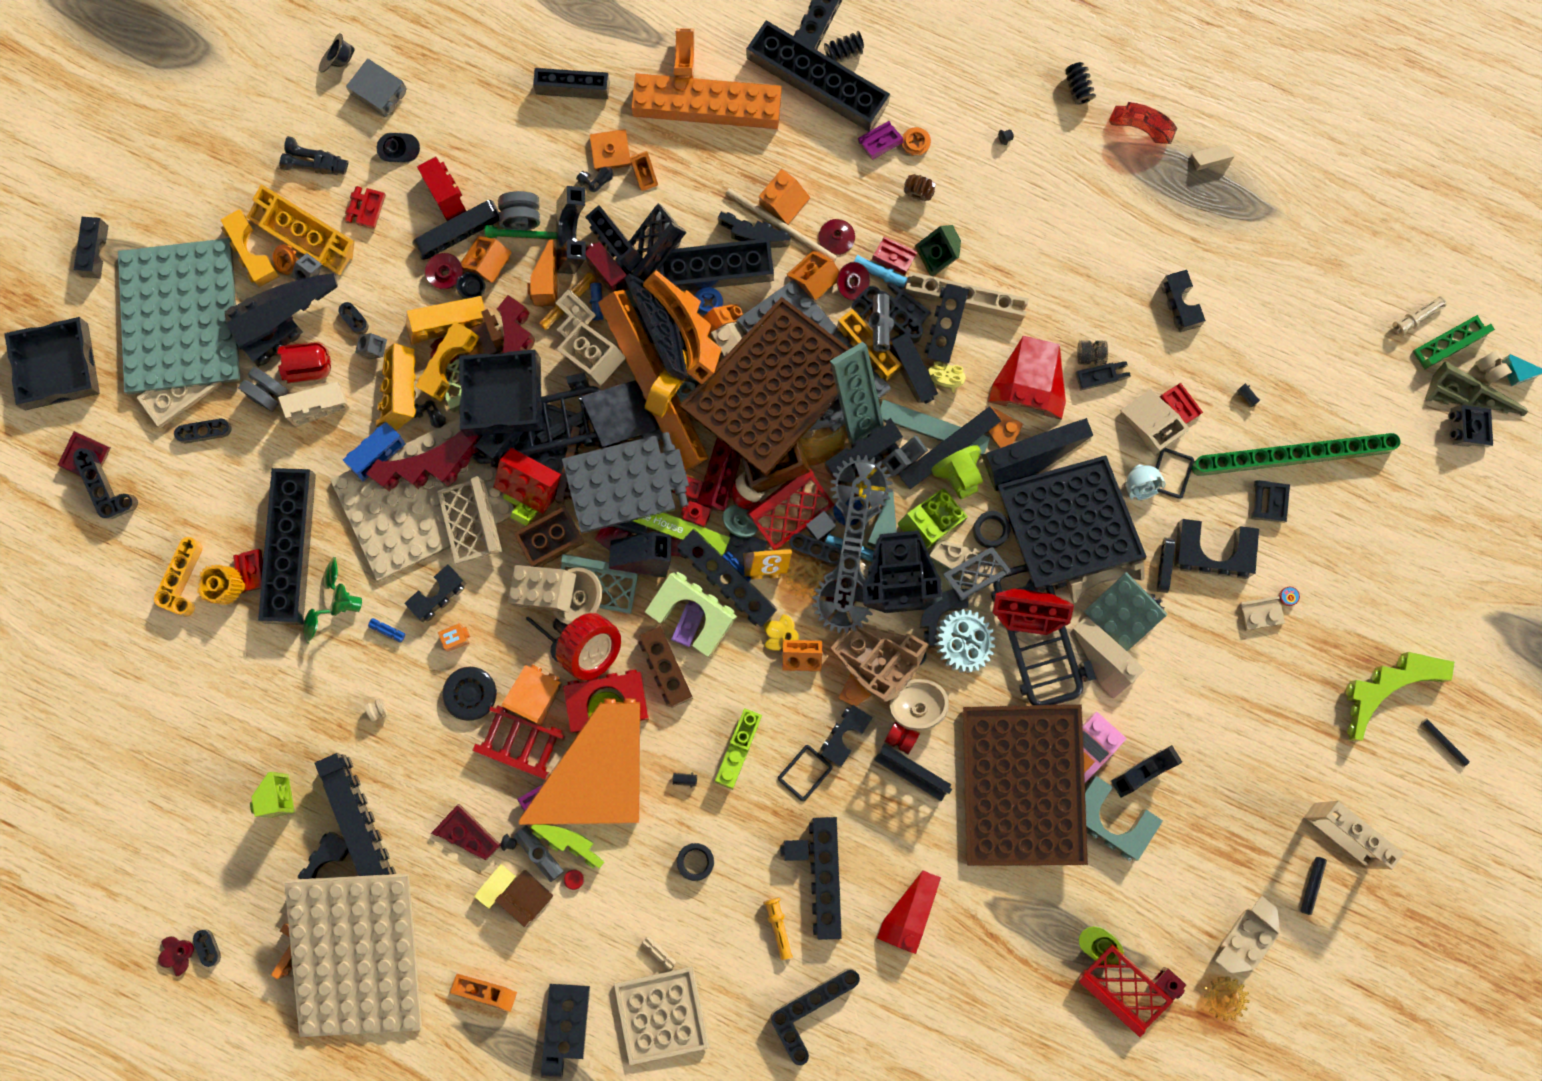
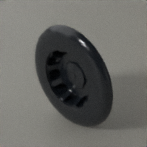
M471 666L454 671L445 681L442 690V699L447 711L455 718L464 721H474L488 714L490 707L494 706L497 696L493 678L483 669Z

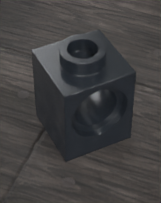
M808 840L784 841V845H780V856L784 857V861L809 860Z

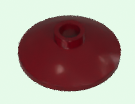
M832 219L824 223L820 228L819 243L834 255H841L853 247L855 231L848 222L841 219ZM839 232L841 235L836 237L834 233Z
M449 253L434 255L425 267V275L428 282L438 289L454 287L457 278L463 274L461 262L456 256ZM444 271H448L446 276L442 275Z
M858 262L845 264L837 275V288L840 294L850 300H856L870 284L868 270Z

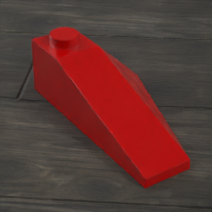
M922 870L883 919L877 939L916 954L941 877Z

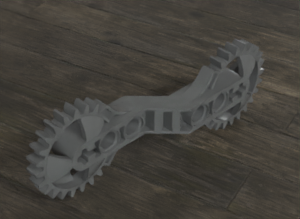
M857 455V461L850 457L849 464L846 461H842L844 467L837 466V469L840 471L839 474L833 473L837 479L831 480V483L836 484L835 487L830 489L831 491H836L832 498L839 499L835 505L841 510L845 518L841 558L837 567L824 576L826 582L819 581L821 589L815 588V591L819 594L812 596L813 599L817 600L812 606L818 607L814 614L821 615L818 621L824 619L823 626L825 627L830 624V631L837 627L838 633H840L842 628L848 633L850 627L855 632V625L862 628L861 621H869L866 615H873L868 607L853 606V601L863 602V584L866 582V578L860 569V556L866 524L874 515L881 512L880 504L886 506L883 500H890V497L886 494L893 491L888 488V485L893 484V482L887 481L891 474H884L887 467L881 469L882 462L880 461L875 464L874 457L871 461H868L867 455H865L864 460H861L860 456ZM855 463L860 477L856 478L851 464ZM874 467L878 468L870 479L866 478ZM838 481L852 482V487L838 485ZM860 481H864V484L867 485V489L864 488L862 495L866 494V498L861 496L854 497V493L859 494V488L856 487V484H860ZM871 486L884 487L885 492L871 490ZM850 498L849 506H848V505H846L845 503H846V502L848 501V499ZM862 500L864 508L859 511L855 510L853 507L854 501ZM869 501L872 507L870 509H868ZM853 519L860 520L861 527L859 529L851 528L850 522ZM848 558L855 561V566L851 569L846 568L844 565V561ZM843 578H850L852 585L848 588L843 587L841 584ZM839 590L844 592L851 591V594L847 593L846 601H849V604L846 603L845 606H841V603L838 602V600H842L843 592L839 593ZM820 596L833 597L834 603L822 601ZM837 609L838 612L834 615L831 621H829L828 618L834 612V610ZM847 611H849L851 615L853 624H850V621L846 613Z

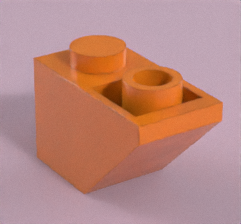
M737 304L712 308L702 317L711 324L708 336H711V332L726 324L737 322V319L743 313Z

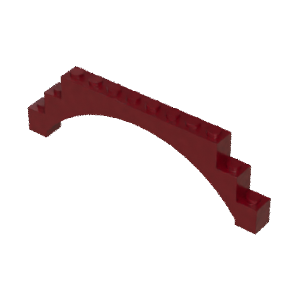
M507 295L496 309L501 315L503 323V353L531 350L536 340L530 332L521 327V324L527 321L530 313L524 305ZM459 431L443 444L425 453L394 461L382 462L377 459L366 475L389 492L398 485L401 477L419 490L421 486L427 483L430 474L448 487L455 482L461 469L469 464L472 455L478 452L475 445L483 435L466 437L462 431Z

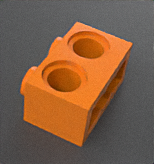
M783 640L782 670L821 671L822 641Z

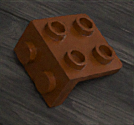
M488 309L481 311L485 322L468 328L480 338L471 353H465L466 355H494L503 351V334L501 330L496 328L499 324L495 314L491 316Z

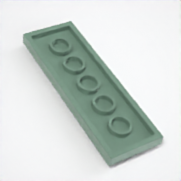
M863 342L830 361L851 445L860 438L867 439V435L876 427L880 429L884 427L868 348Z

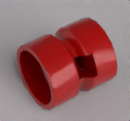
M895 721L884 742L893 747L897 745L898 750L909 755L920 732L906 729Z

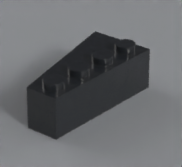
M891 418L885 421L886 426L883 428L876 427L870 431L871 433L867 435V439H858L851 445L852 449L845 448L825 462L824 467L833 480L837 479L833 473L839 474L840 472L837 466L843 468L842 461H846L849 464L850 457L857 461V455L860 456L861 460H864L865 455H867L868 461H871L874 457V463L877 464L884 459V455L887 453L891 454L894 450L899 449L903 436ZM855 463L851 464L854 473H858ZM838 481V484H839V483H842V485H843V484H845V483H847V482H845V481Z

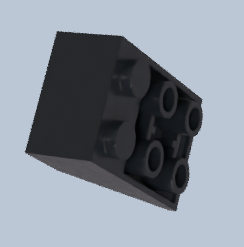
M649 532L610 541L609 569L663 578L667 577L671 563V535Z

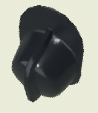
M341 33L337 34L332 45L322 57L319 64V71L321 73L328 70L331 65L341 67L351 60L355 48L343 40Z
M386 133L378 140L376 150L378 156L384 161L410 162L418 156L420 143L412 134Z

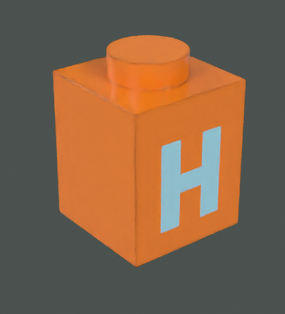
M460 623L438 632L444 650L447 652L469 644L468 638L471 637L468 628L463 627Z

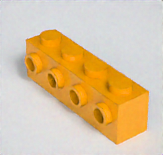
M853 308L838 320L837 330L843 334L844 338L846 337L850 341V345L854 347L861 342L867 345L871 366L881 379L883 378L887 382L900 371L902 364L890 350L879 352L873 350V331Z

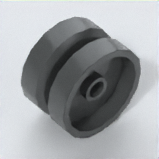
M513 191L500 195L498 198V209L501 211L499 213V225L509 230H531L540 225V213L538 212L540 207L539 197L534 193L526 191Z
M253 367L248 376L256 384L254 385L248 380H243L238 389L257 405L273 412L278 406V402L270 395L272 394L278 398L286 395L288 390L260 369Z

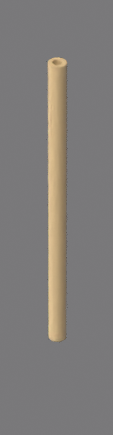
M728 188L726 195L779 229L786 231L790 236L812 250L835 262L836 255Z

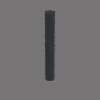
M1428 719L1421 723L1464 767L1470 763Z

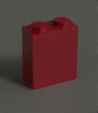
M598 241L596 244L589 245L586 248L587 265L608 291L612 293L627 290L629 288L625 280L627 275L602 244Z

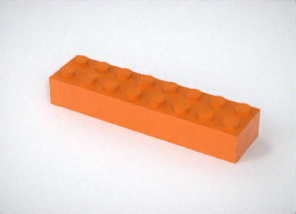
M635 73L631 108L633 117L778 129L782 86Z

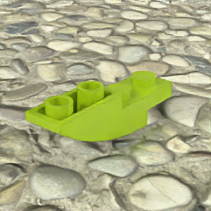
M744 708L715 783L733 790L762 718L761 714Z
M533 824L531 826L533 829L532 833L541 840L543 837L549 841L548 845L555 851L559 849L564 851L568 845L570 846L569 851L577 857L582 855L586 858L585 863L591 868L598 867L600 869L604 864L603 859L589 850L593 842L579 833L552 824Z

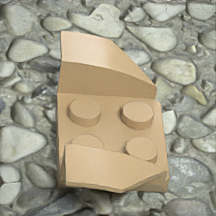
M1261 896L1252 909L1248 908L1243 911L1221 942L1223 950L1215 961L1230 973L1256 969L1278 938V934H1280L1277 908Z

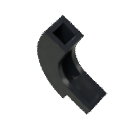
M953 589L942 593L940 601L924 610L920 621V628L927 629V631H924V642L928 644V648L936 647L937 638L935 635H937L936 628L939 617L947 611L963 609L966 611L968 609V597L961 601Z
M1171 745L1128 768L1113 778L1111 783L1120 798L1156 776L1178 766L1183 761Z

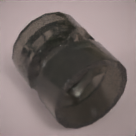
M1079 340L1077 348L1078 364L1090 365L1091 362L1095 365L1107 364V341L1095 340L1092 343L1090 340Z

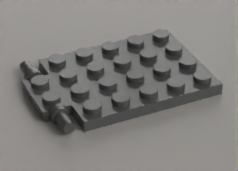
M669 432L662 434L664 453H660L657 438L652 436L562 459L581 534L675 510L671 491H675V494L678 495L681 507L688 506L685 493H687L686 488L689 487L680 450H675Z

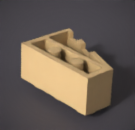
M330 382L324 386L278 397L285 418L295 427L350 408L344 390L338 382Z

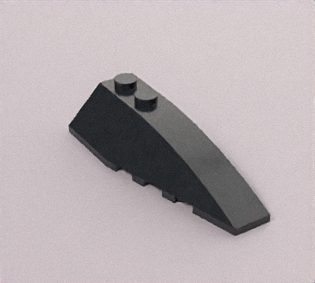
M331 273L292 281L249 297L240 304L228 308L224 311L226 324L238 347L243 349L274 333L279 329L277 326L283 321H291L293 314L300 309L305 311L314 299L319 301L338 287L336 275Z
M1085 418L984 454L982 459L995 492L998 491V485L1038 474L1091 438L1093 432L1088 419Z

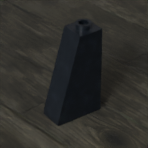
M903 333L889 340V350L902 364L900 373L918 403L924 402V404L935 399L934 396L938 392L909 334Z

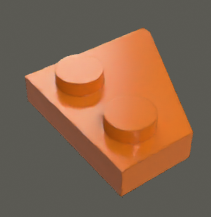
M991 407L1001 422L988 431L990 437L999 448L1013 444L1023 423Z
M851 673L838 699L857 707L872 696V694Z

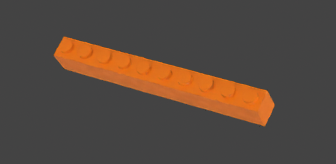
M625 290L615 291L599 301L598 304L618 342L619 348L626 357V362L630 366L644 398L647 400L652 385L664 371V368ZM675 393L665 415L662 418L655 414L653 415L660 426L661 432H669L675 450H680L686 471L705 462L709 457L687 413L681 409V402Z

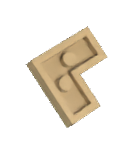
M570 289L556 302L569 315L557 329L565 338L569 336L581 321L588 325L596 316Z

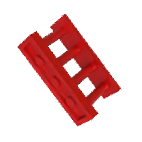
M499 705L496 708L490 707L489 710L496 713L485 741L481 745L475 743L472 751L546 780L550 774L546 771V764L557 737L565 739V736L561 734L562 730L552 726L549 730L507 713L508 709ZM504 716L514 721L503 748L496 752L491 750L493 747L491 744ZM522 723L532 727L521 755L514 759L510 757V749ZM540 730L550 734L539 763H536L534 767L528 764L529 760L527 759Z

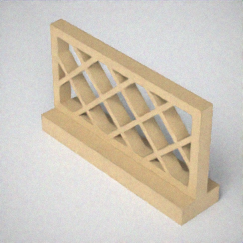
M477 476L471 478L470 481L437 491L455 564L502 552L484 479ZM471 486L472 493L469 499H467L461 493L465 487ZM449 492L455 494L451 504L445 502L444 494ZM459 497L467 501L462 511L454 507ZM470 503L475 505L477 510L473 517L465 513ZM452 509L460 512L455 523L449 518ZM464 515L472 519L466 529L459 525ZM474 522L479 523L481 526L478 535L470 532ZM457 527L465 531L460 541L454 538V532ZM468 533L476 537L471 547L463 543ZM479 540L485 542L486 551L478 552L474 550ZM460 547L468 548L469 551L466 557L459 559L458 551Z

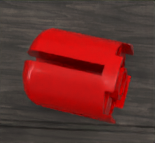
M311 342L280 346L278 348L277 354H281V365H278L281 379L287 380L286 384L323 380L330 374L331 358L328 349L323 343Z

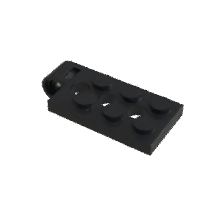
M549 985L541 1078L562 1079L564 1058L584 1059L590 986ZM566 1000H572L574 1003L573 1009L569 1012L564 1011L562 1007ZM563 1021H570L572 1024L571 1030L567 1033L561 1030L560 1026ZM568 1042L570 1045L569 1051L565 1054L560 1053V1043Z

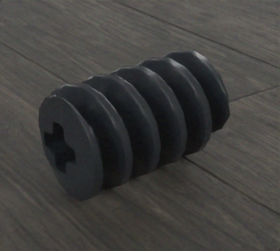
M859 31L856 32V35L851 33L849 37L847 35L843 36V41L841 38H837L836 43L833 40L829 42V45L824 43L826 56L834 61L838 58L840 62H843L844 55L847 59H850V53L856 57V51H859L861 55L863 54L864 42Z
M1083 62L1071 64L1065 69L1069 82L1068 85L1071 88L1070 92L1073 95L1072 99L1077 105L1088 103L1096 98V94L1091 93L1094 91V87H1088L1093 82L1092 80H1087L1091 75L1086 73L1089 70L1088 67H1082L1084 65Z

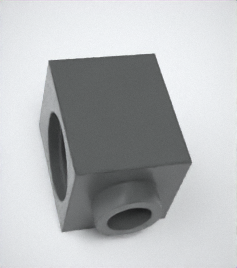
M306 253L295 262L291 277L294 280L318 276L322 264Z
M372 333L359 335L355 353L370 359L381 358L384 356L387 339Z
M823 511L806 524V529L814 539L821 541L835 530L836 520L830 513L827 515Z

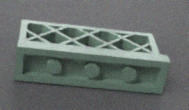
M562 554L561 569L565 570L566 567L585 568L597 576L604 588L602 593L606 591L612 600L606 605L600 603L599 608L631 614L639 574L609 569V562ZM609 574L615 582L606 588L600 578ZM624 578L633 579L632 587L627 591L619 583ZM618 584L623 593L614 599L608 589ZM625 595L629 601L628 609L620 608L616 600Z

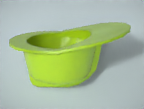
M1088 927L1079 936L1080 948L1095 961L1111 944L1124 954L1123 946L1116 937L1101 927ZM1113 952L1106 957L1107 964H1119V958Z

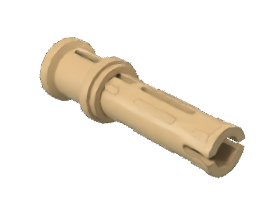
M1439 296L1418 311L1406 314L1402 320L1393 322V330L1401 337L1406 335L1407 331L1417 328L1424 319L1446 307V300Z

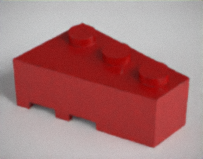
M435 156L417 166L446 221L466 212L460 199L463 195L458 186H453L456 183L452 175L446 174L448 169L444 162L440 163Z

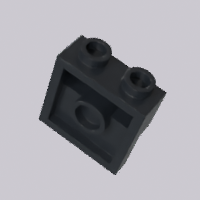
M1467 405L1451 408L1448 419L1452 424L1449 437L1452 439L1453 445L1465 447L1472 445L1482 447L1493 446L1491 409Z

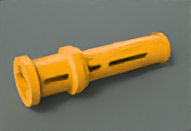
M778 897L766 900L763 904L766 905L768 911V922L772 923L780 959L786 960L792 958L793 955L783 922L785 915L781 911L779 903L781 899Z

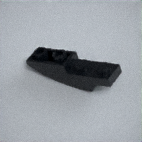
M721 211L718 216V224L732 230L731 238L739 242L770 238L771 248L787 247L791 243V236L786 231H778L767 222L757 221L755 227H753L750 222L746 220L741 221L729 212L724 213Z

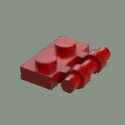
M355 186L354 192H351L350 195L351 201L349 207L346 208L344 221L352 223L353 217H357V225L375 229L386 194L366 188L365 194H361L362 188ZM358 202H362L360 210L356 209Z

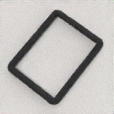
M1165 448L1160 451L1155 467L1158 470L1164 451L1190 460L1180 495L1158 489L1160 493L1181 499L1185 493L1194 458Z
M805 745L778 776V780L801 801H805L831 772L833 766L810 745ZM808 749L829 768L806 795L802 797L782 778Z

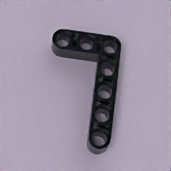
M851 968L845 969L772 1012V1024L794 1064L801 1066L807 1063L809 1059L808 1050L794 1022L855 988L860 982V977L856 970ZM854 973L856 976L855 982L851 984L846 983V974ZM830 983L838 985V991L834 994L827 991ZM811 994H820V1002L812 1003L810 1001ZM795 1003L803 1005V1011L799 1014L792 1011V1006ZM783 1013L786 1016L785 1022L781 1024L776 1023L774 1020L775 1015ZM788 1031H792L796 1035L795 1040L792 1042L784 1039V1035ZM797 1050L805 1052V1057L802 1060L795 1059L794 1053Z

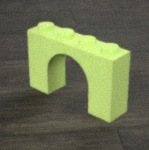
M673 572L668 576L645 613L659 623H662L667 619L678 601L688 599L698 603L704 610L706 622L692 646L708 657L714 652L737 616L733 614V609L719 604L716 597L702 592L703 589L699 585L689 583L686 580V576L679 572Z

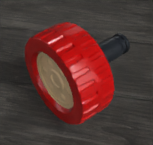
M597 613L583 614L569 624L562 623L557 618L554 619L553 628L561 634L556 645V658L560 666L569 674L580 680H591L602 675L610 668L621 648V634L615 625Z

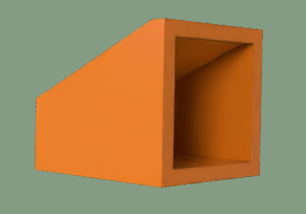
M533 664L531 667L525 665L501 706L542 726L562 683L558 681L560 677L550 672L547 676L541 673V668Z

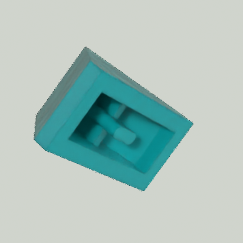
M1509 354L1502 360V363H1506L1512 373L1507 375L1511 387L1542 375L1541 367L1512 354Z

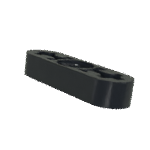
M222 418L184 424L176 427L174 437L184 444L222 438L231 433L232 426ZM221 424L226 426V428H223V432L218 429H212V427L220 428ZM202 426H206L208 429L204 436L198 434V430ZM183 430H185L187 433L193 432L194 434H186L185 438L180 436V434H183Z
M1164 537L1162 541L1157 579V592L1168 593L1170 588L1175 539Z

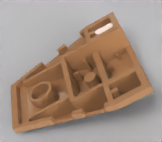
M862 623V628L855 625V632L850 627L848 633L844 631L834 643L831 651L870 694L884 702L896 698L917 671L928 648V644L910 634L901 635L889 629L884 631L877 629L876 626Z

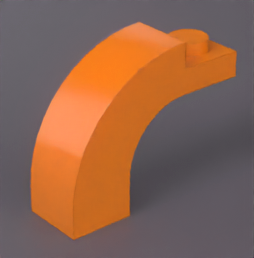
M676 28L674 75L678 78H694L695 28Z

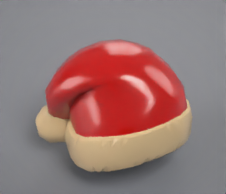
M746 472L736 479L732 487V499L742 509L751 510L768 497L766 490L757 493L750 487Z

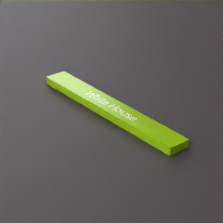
M666 513L632 521L662 534H669L671 537L681 541L695 528L722 555H724L730 537Z

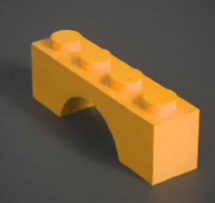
M239 209L220 219L223 224L221 229L226 237L229 236L232 241L229 243L234 252L238 251L240 255L238 260L243 268L247 267L249 272L246 274L251 283L255 282L261 287L278 278L279 275L266 255L258 256L249 253L247 242L254 230L242 210Z
M454 321L452 326L449 327L445 338L438 345L433 358L429 360L425 371L418 378L415 387L441 402L450 388L446 378V369L449 362L459 354L471 353L480 337L472 330Z

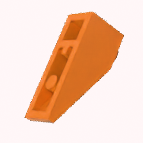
M456 974L450 991L451 994L511 1012L517 995L516 991L507 987L461 974Z

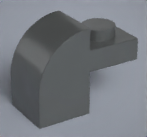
M914 436L881 462L887 467L892 476H896L915 463L928 449L917 436Z

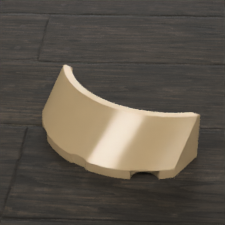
M1143 560L1067 581L1066 584L1072 602H1077L1079 597L1090 588L1107 581L1118 580L1126 572L1135 580H1144Z

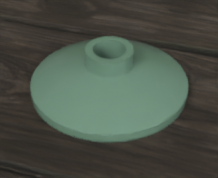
M732 505L724 511L722 516L723 523L732 534L739 537H751L758 530L753 521L746 515L749 510Z

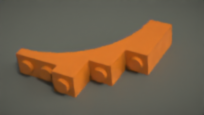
M655 270L645 280L643 286L661 302L681 331L688 351L689 365L687 373L703 384L714 374L722 348L707 337L711 324L697 314L701 301L687 290L682 292Z

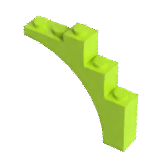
M1406 652L1402 653L1398 658L1397 666L1399 669L1386 666L1376 667L1371 677L1373 683L1360 680L1350 681L1346 687L1347 701H1352L1354 704L1350 710L1352 721L1347 729L1349 740L1355 742L1363 741L1367 724L1373 712L1395 690L1419 681H1452L1455 662Z

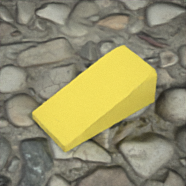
M501 864L474 897L491 909L496 903L495 899L505 892L517 876Z

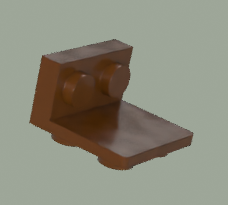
M523 870L507 890L500 894L495 901L523 927H527L553 898V894L527 870Z

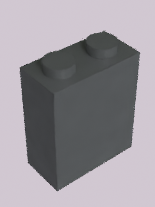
M368 58L346 85L350 95L384 117L394 110L395 104L405 96L407 90L401 79Z

